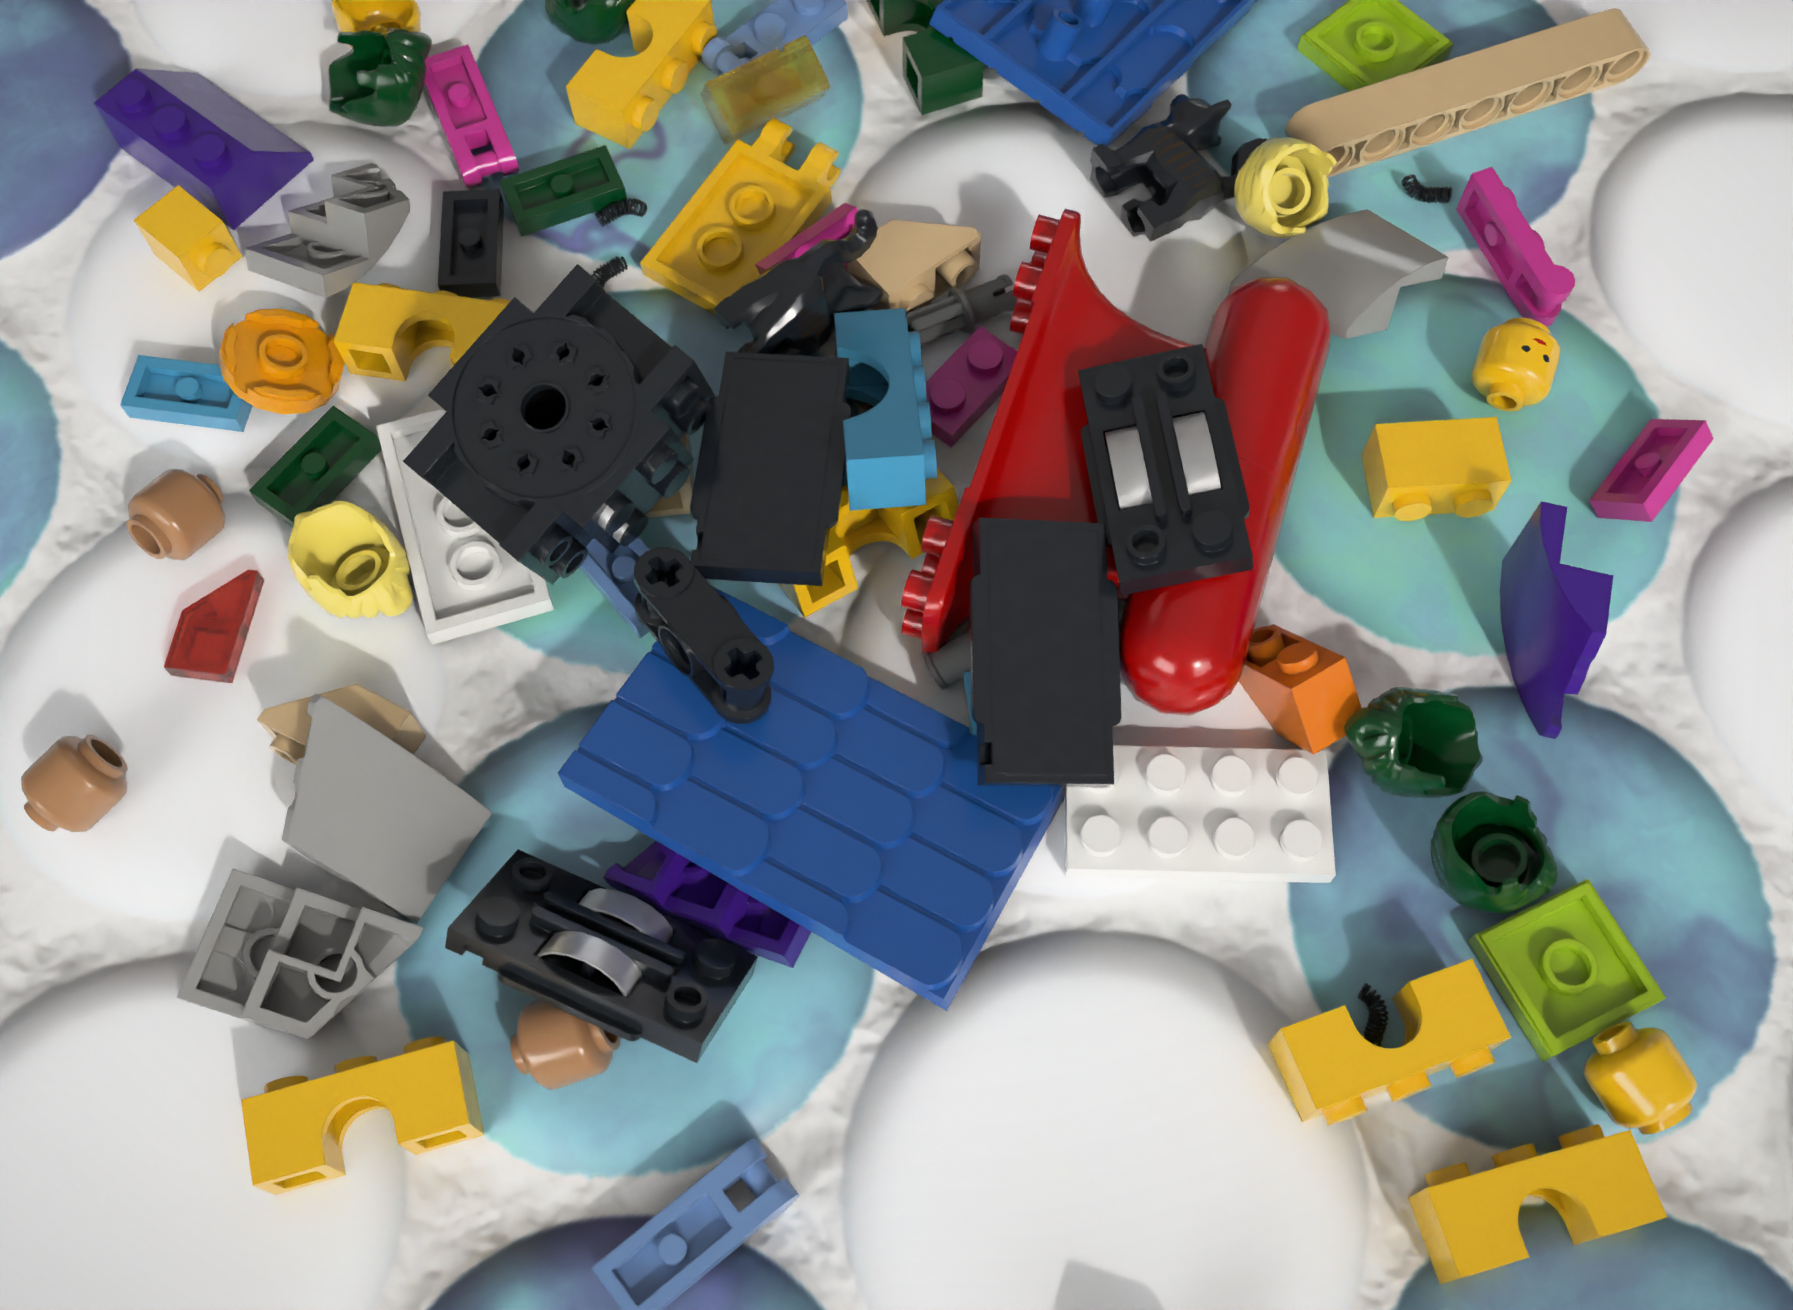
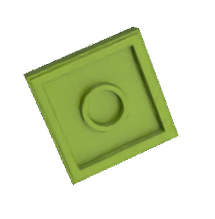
M1349 0L1301 35L1297 50L1345 89L1352 91L1441 63L1449 57L1454 43L1398 0Z
M1589 879L1473 935L1468 940L1542 1062L1666 999Z

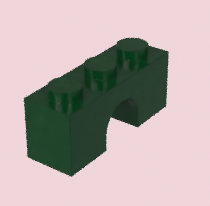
M867 0L884 37L902 31L918 32L902 37L903 78L921 115L982 97L983 73L988 72L989 67L954 43L952 37H946L929 24L936 7L944 0Z

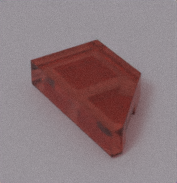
M248 569L182 610L164 664V668L171 676L233 683L264 583V579L258 570Z

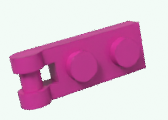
M467 44L427 57L425 60L426 75L424 84L466 188L483 184L481 178L498 172H502L503 176L519 172V166L469 45ZM491 144L493 150L475 156L471 153V150Z
M1493 167L1472 173L1456 208L1458 214L1521 316L1541 322L1546 327L1552 325L1561 311L1562 302L1566 301L1575 286L1573 273L1563 266L1554 265L1545 250L1541 236L1538 232L1532 230L1519 210L1513 192L1510 188L1504 186Z

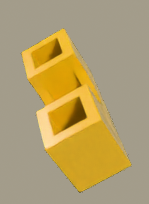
M635 0L626 12L633 48L640 54L631 57H616L597 48L566 85L575 124L630 149L643 132H648L654 126L659 111L672 94H677L682 90L688 74L702 57L705 46L713 38L717 37L711 0Z
M354 282L333 342L350 374L407 381L415 358L423 351L433 347H451L452 350L449 357L454 366L511 301L502 298L483 300L461 297L448 291H435L431 293L408 290L390 283L371 285Z
M937 469V478L925 479L926 505L850 510L848 484L843 486L838 522L834 527L830 528L823 586L778 585L805 618L858 589L850 556L860 547L873 542L886 541L900 546L911 559L923 554L921 544L930 516L933 514L950 520L955 518L959 505L954 485Z
M1473 959L1409 981L1392 997L1404 1025V1040L1401 1047L1382 1048L1367 1041L1356 1029L1345 1005L1281 1028L1269 1041L1268 1045L1301 1121L1305 1122L1323 1115L1327 1125L1331 1126L1366 1112L1368 1109L1363 1101L1366 1098L1387 1091L1392 1102L1430 1088L1432 1086L1428 1078L1430 1074L1451 1067L1455 1077L1459 1078L1495 1063L1491 1051L1510 1039L1511 1036Z
M427 1037L405 1045L403 1047L404 1054L381 1061H377V1058L374 1056L355 1057L334 1066L335 1074L308 1081L306 1076H289L265 1084L263 1094L241 1100L252 1185L278 1195L345 1176L342 1145L346 1131L359 1116L375 1109H387L391 1112L397 1143L415 1155L484 1136L469 1054L454 1040L446 1042L445 1037Z
M1600 1124L1559 1136L1558 1140L1562 1147L1561 1150L1538 1156L1534 1144L1531 1143L1492 1155L1491 1157L1496 1168L1471 1175L1467 1163L1464 1162L1425 1174L1424 1176L1429 1187L1408 1197L1439 1283L1443 1284L1529 1258L1518 1226L1519 1209L1527 1196L1536 1197L1548 1202L1560 1213L1574 1245L1667 1218L1631 1130L1605 1137Z

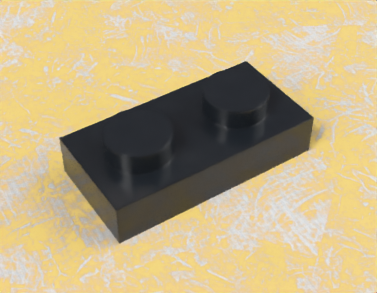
M500 189L443 191L438 288L440 291H448L468 298L501 296L504 201Z

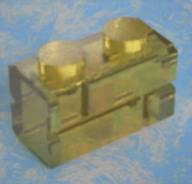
M803 35L785 44L781 51L778 49L772 50L706 82L700 95L722 141L727 145L764 127L773 117L779 120L823 98L831 87L806 35Z

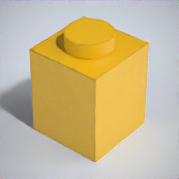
M179 185L133 220L155 256L198 292L214 279L225 274L230 266L242 258L224 222Z

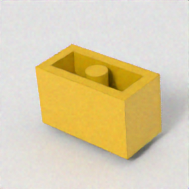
M1497 417L1375 424L1361 454L1373 518L1395 517L1400 521H1414L1431 514L1456 513L1457 516L1465 518L1480 516L1495 509L1512 481Z

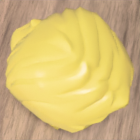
M1291 137L1267 139L1251 152L1245 164L1238 171L1234 196L1236 209L1242 220L1255 230L1271 237L1290 238L1297 234L1305 233L1307 228L1319 222L1328 213L1329 181L1326 175L1332 171V167L1337 162L1336 159L1328 152H1324L1315 145Z
M334 501L312 511L296 515L289 538L288 560L295 579L305 593L326 612L335 615L337 618H342L345 615L349 618H360L363 615L368 619L377 617L379 612L386 616L400 615L410 608L413 594L408 578L411 569L406 557L407 552L399 539L379 518L347 501Z

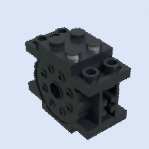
M577 264L535 312H532L514 297L433 388L428 396L442 407L446 413L403 462L486 531L513 558L553 585L560 576L567 578L582 565L588 555L586 546L593 538L611 553L620 544L623 546L631 544L645 529L649 520L646 514L662 496L670 498L684 485L690 474L688 466L693 462L694 458L680 439L685 433L688 435L694 434L704 425L706 413L709 414L713 410V406L708 401L715 394L691 357L676 345L671 347L608 295L599 282ZM571 456H575V459H568V458L571 457Z

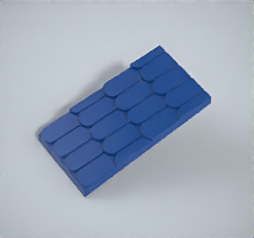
M944 0L936 7L929 24L946 37H952L954 43L990 69L995 68L997 74L1035 101L1038 99L1040 105L1077 132L1082 131L1085 133L1084 137L1095 145L1104 144L1108 147L1149 110L1154 101L1187 72L1201 54L1245 16L1257 0Z
M713 587L718 594L724 596L733 605L741 620L760 642L769 649L773 656L774 673L769 683L772 698L767 713L759 720L749 724H735L726 721L717 714L714 707L692 681L673 665L663 647L656 640L652 650L647 652L617 692L615 700H611L578 744L579 748L577 751H573L558 771L564 787L947 1011L1064 800L1063 788L1050 786H978L977 736L970 733L969 727L867 676L866 671L862 667L791 632L788 624Z

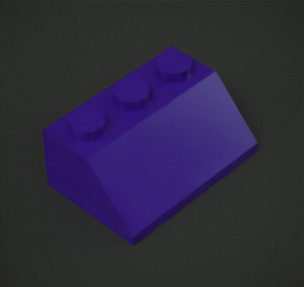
M136 68L94 102V105L122 150L173 187L177 185L182 187L232 230L241 225L314 160L311 152L198 73Z

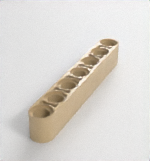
M1617 8L1608 9L1312 103L1300 109L1289 119L1285 126V134L1287 137L1311 143L1322 151L1331 154L1337 161L1332 167V171L1326 175L1331 177L1619 84L1639 72L1649 60L1651 53L1624 13Z

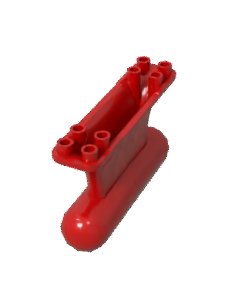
M1064 209L1060 220L1040 214L1036 219L1030 241V250L1035 252L1030 263L1021 262L1013 288V297L1018 299L1012 313L1010 331L1023 334L971 485L965 488L954 520L933 514L930 516L921 544V551L926 553L922 571L912 569L907 578L901 600V607L907 608L901 634L921 639L922 653L924 654L939 651L944 644L948 643L959 625L970 616L969 583L973 578L972 524L979 517L1098 523L1081 438V429L1088 424L1078 370L1193 346V344L1157 332L1132 319L1117 308L1099 290L1088 273L1082 255L1080 238L1081 215L1077 211ZM1258 277L1235 286L1213 315L1203 347L1215 398H1221L1226 405L1250 505V515L1244 521L1253 555L1254 569L1122 595L1113 548L1106 546L1107 579L1112 580L1116 584L1117 599L1126 602L1118 627L1120 679L1135 700L1160 713L1191 716L1219 704L1232 693L1243 671L1330 349L1328 310L1310 289L1288 277Z

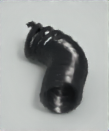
M1413 174L1405 176L1401 181L1402 186H1405L1404 190H1408L1407 194H1411V197L1415 196V200L1419 196V202L1423 199L1424 203L1426 201L1428 203H1448L1452 196L1451 186L1449 189L1447 186L1445 188L1443 186L1441 188L1439 186L1437 188L1435 186L1434 188L1432 186L1424 187V185L1418 182L1416 175Z
M625 198L624 201L621 199V204L617 200V204L613 202L610 206L607 205V208L604 207L601 211L598 210L595 215L600 221L601 226L604 227V223L607 225L611 223V220H617L621 216L623 217V215L626 216V214L639 217L644 216L647 212V205L639 199L629 198L627 200Z
M615 256V259L612 258L609 263H603V266L600 265V268H596V271H593V274H591L596 277L595 279L603 290L606 282L611 277L614 278L617 274L624 272V269L627 270L628 266L623 256L621 257L622 261L619 257Z
M1365 983L1357 996L1369 1009V1019H1367V1026L1364 1027L1366 1031H1363L1364 1035L1362 1037L1372 1044L1378 1043L1374 1044L1376 1046H1381L1383 1034L1388 1025L1386 1021L1389 1020L1386 1016L1389 1014L1386 1011L1388 1006L1383 1005L1385 1000H1379L1381 998L1380 994L1373 996L1377 992L1376 989L1368 993L1371 985Z

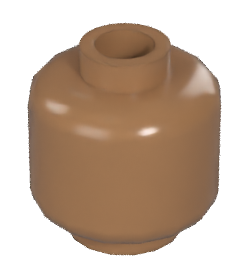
M181 469L166 470L137 492L128 502V515L130 519L126 522L127 529L136 544L150 556L156 559L167 557L171 560H186L224 528L225 514L221 503L224 501L223 495L218 486L205 475L197 474L194 476Z
M87 735L84 739L77 736H63L21 776L22 791L28 800L24 804V810L37 825L45 830L54 832L58 828H62L70 832H86L102 819L126 794L127 781L124 773L128 770L127 764L112 746L94 735Z
M536 1000L527 1004L518 1017L517 1033L512 1035L510 1040V1049L513 1061L522 1074L530 1073L538 1084L552 1090L605 1072L613 1059V1051L617 1050L620 1046L621 1037L545 1002Z

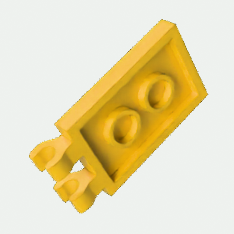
M774 117L767 122L752 146L737 139L642 259L640 265L643 274L717 316L714 308L724 298L731 296L742 285L760 276L755 266L756 263L816 223L832 202L830 188L837 181L841 173L840 168L832 165L839 156L838 151L818 142L812 148L799 170L793 169L785 164L795 150V144L786 140L792 132V127Z

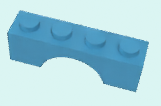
M905 308L834 313L837 357L849 358L850 378L847 398L860 400L874 406L863 414L843 420L850 510L926 505L925 479L937 478L935 441L929 440L932 438L929 402H926V380L924 366H921L919 331L908 332Z

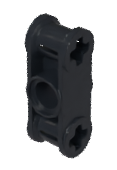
M669 547L646 551L638 558L634 566V583L639 590L635 598V614L640 623L647 628L663 647L673 665L692 681L723 719L735 724H749L762 718L767 713L772 698L769 683L774 673V660L769 649L745 625L733 605L724 596L716 592L690 562L689 558L681 551Z

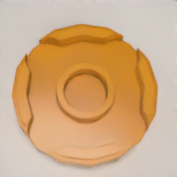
M258 309L245 314V320L238 322L235 326L233 322L224 332L218 360L223 380L239 398L258 409L282 415L307 413L326 405L338 392L344 361L333 342L334 336L331 332L328 337L325 332L318 329L319 322L305 314L286 309Z

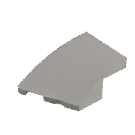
M373 163L332 174L331 180L334 197L289 210L290 234L245 248L248 270L324 298L332 296L363 277L389 249L410 212L409 198L402 191L396 189L395 183L391 179H381L380 168Z
M1366 209L1322 222L1305 230V233L1297 234L1273 248L1230 282L1228 294L1235 286L1258 277H1288L1310 289L1328 310L1330 334L1347 339L1387 330L1400 287L1442 279L1449 257Z
M315 694L308 704L307 713L312 716L304 758L297 759L293 779L296 789L295 798L287 809L281 840L331 875L357 885L402 918L417 924L493 812L378 730L324 696Z
M233 868L177 998L255 1024L310 1039L420 938L423 927L365 907L359 909L298 887L295 890Z

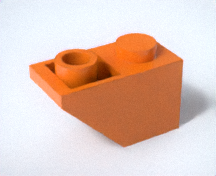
M1275 624L1253 630L1243 671L1238 681L1277 735L1313 755L1346 736L1344 732L1345 724L1352 715L1362 708L1346 657Z

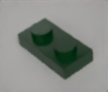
M606 145L499 180L521 237L596 212L604 207L607 208V205L610 206L613 202L617 204V200L621 203V199L623 201L625 198L627 199L625 186Z
M332 406L254 484L249 492L258 504L293 528L294 519L297 514L312 511L331 503L382 450L380 440L376 434L335 406Z

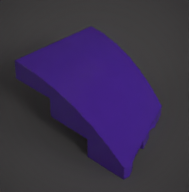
M1541 501L1502 560L1500 613L1507 659L1526 713L1540 736L1556 739L1562 729L1561 719L1565 694L1578 695L1590 664L1595 659L1607 634L1613 575L1560 564L1567 507Z
M656 840L626 866L623 867L618 863L612 865L603 877L611 887L638 898L662 914L745 951L791 968L794 967L811 934V931Z

